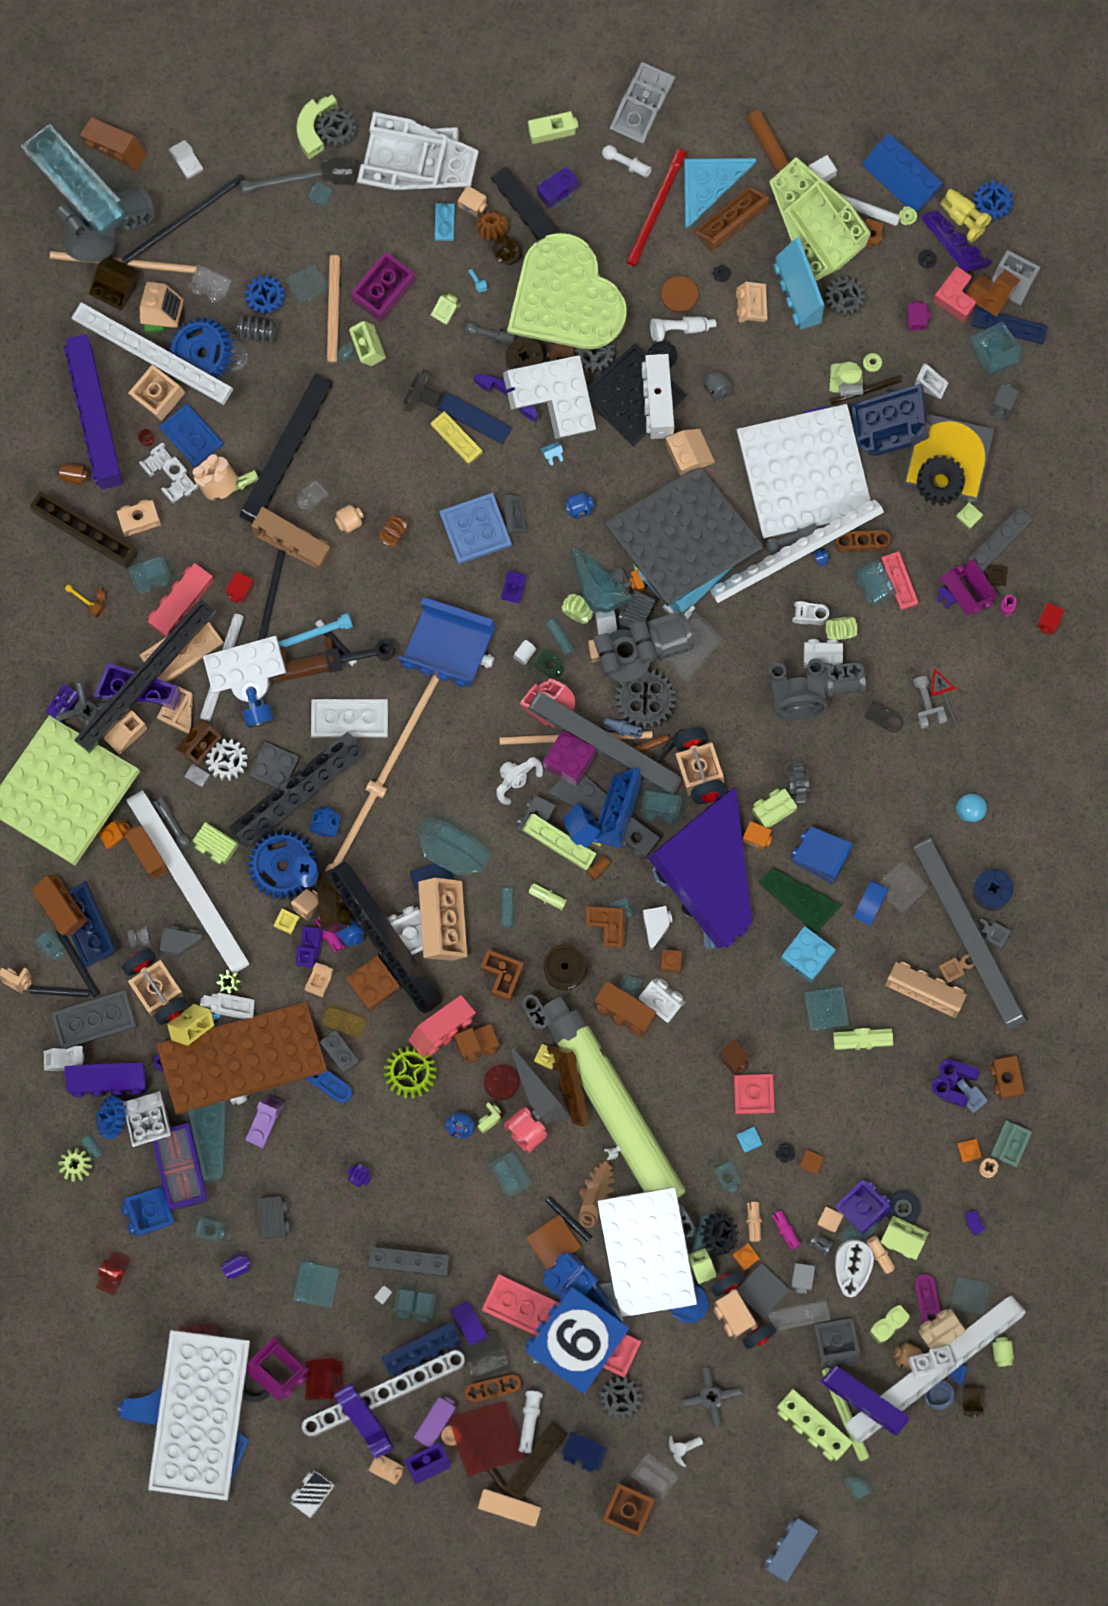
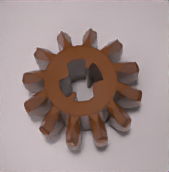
M487 210L486 214H481L480 218L477 219V233L482 239L487 238L488 242L491 239L496 241L498 237L501 238L507 233L508 223L502 212L497 213L494 210L490 213Z
M392 515L381 530L379 540L387 546L395 547L406 532L408 522L401 516Z

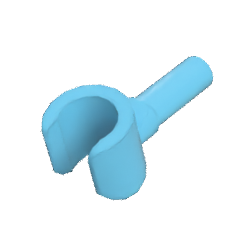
M470 269L468 272L475 282L477 291H487L486 281H479L474 271Z

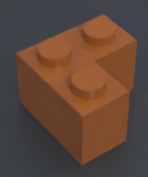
M1006 270L1000 274L995 282L981 274L973 282L967 295L977 301V305L997 317L1006 307L1020 279Z
M487 950L481 965V971L497 977L492 990V996L510 1003L524 969V963Z
M491 1024L474 1031L470 1028L454 1035L463 1062L473 1063L479 1060L478 1056L486 1054V1056L493 1055L500 1048Z

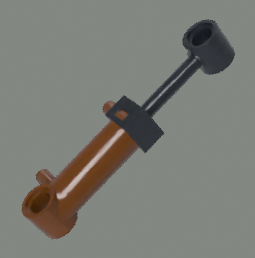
M326 637L324 639L326 645L325 653L289 661L286 649L282 646L280 650L287 673L270 677L269 680L272 683L280 684L283 681L324 672L342 671L341 663L377 656L382 661H389L395 654L394 645L388 639H381L376 643L374 649L339 656L338 648L334 649L332 638ZM382 647H389L390 651L383 654L380 652V649Z

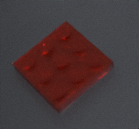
M506 1402L448 1420L467 1477L524 1459L523 1453L519 1451L520 1444Z

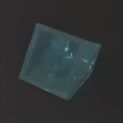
M1003 322L970 337L979 364L988 376L1021 361V346Z

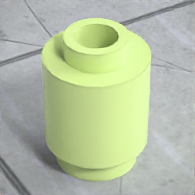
M1007 1337L997 1338L996 1342L992 1343L994 1362H997V1367L1013 1365L1012 1341H1008Z

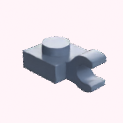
M963 1079L957 1083L965 1096L969 1097L967 1107L972 1113L988 1101L977 1086L971 1089Z

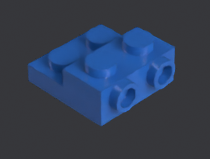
M162 1187L127 1197L122 1201V1214L128 1217L130 1223H127V1228L130 1235L134 1234L135 1238L174 1224Z
M566 1252V1254L562 1253L557 1257V1264L554 1268H549L544 1273L545 1279L542 1283L554 1295L560 1296L565 1288L573 1287L586 1296L599 1279L573 1253Z

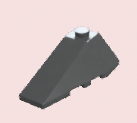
M513 1048L511 1053L529 1103L534 1109L532 1114L538 1121L542 1119L546 1124L567 1118L569 1114Z

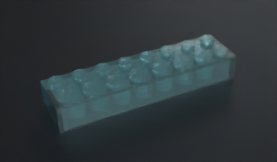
M48 124L21 145L29 160L99 237L129 214L120 199L51 124Z

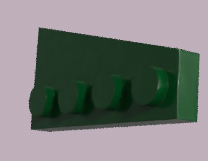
M773 868L759 881V884L815 934L820 931L842 906V904L834 902L827 898V896L813 891L806 885L794 881V879Z

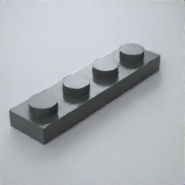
M1019 507L967 561L969 562L974 559L983 572L1033 522V519Z

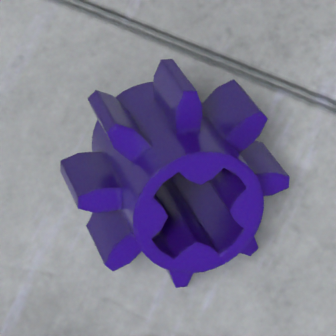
M359 1163L356 1167L351 1165L347 1172L350 1175L348 1181L359 1188L362 1184L367 1186L371 1180V1177L368 1176L370 1170Z

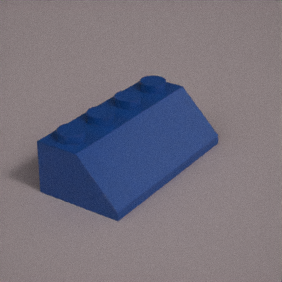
M890 133L876 145L862 164L905 206L914 209L916 214L942 188L943 183Z

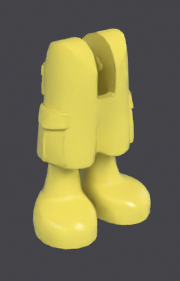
M949 189L945 195L946 198L942 199L940 205L958 225L965 224L968 227L967 240L972 243L985 231V227L990 223L992 217L988 213L977 211L975 204L968 200V198L955 190Z

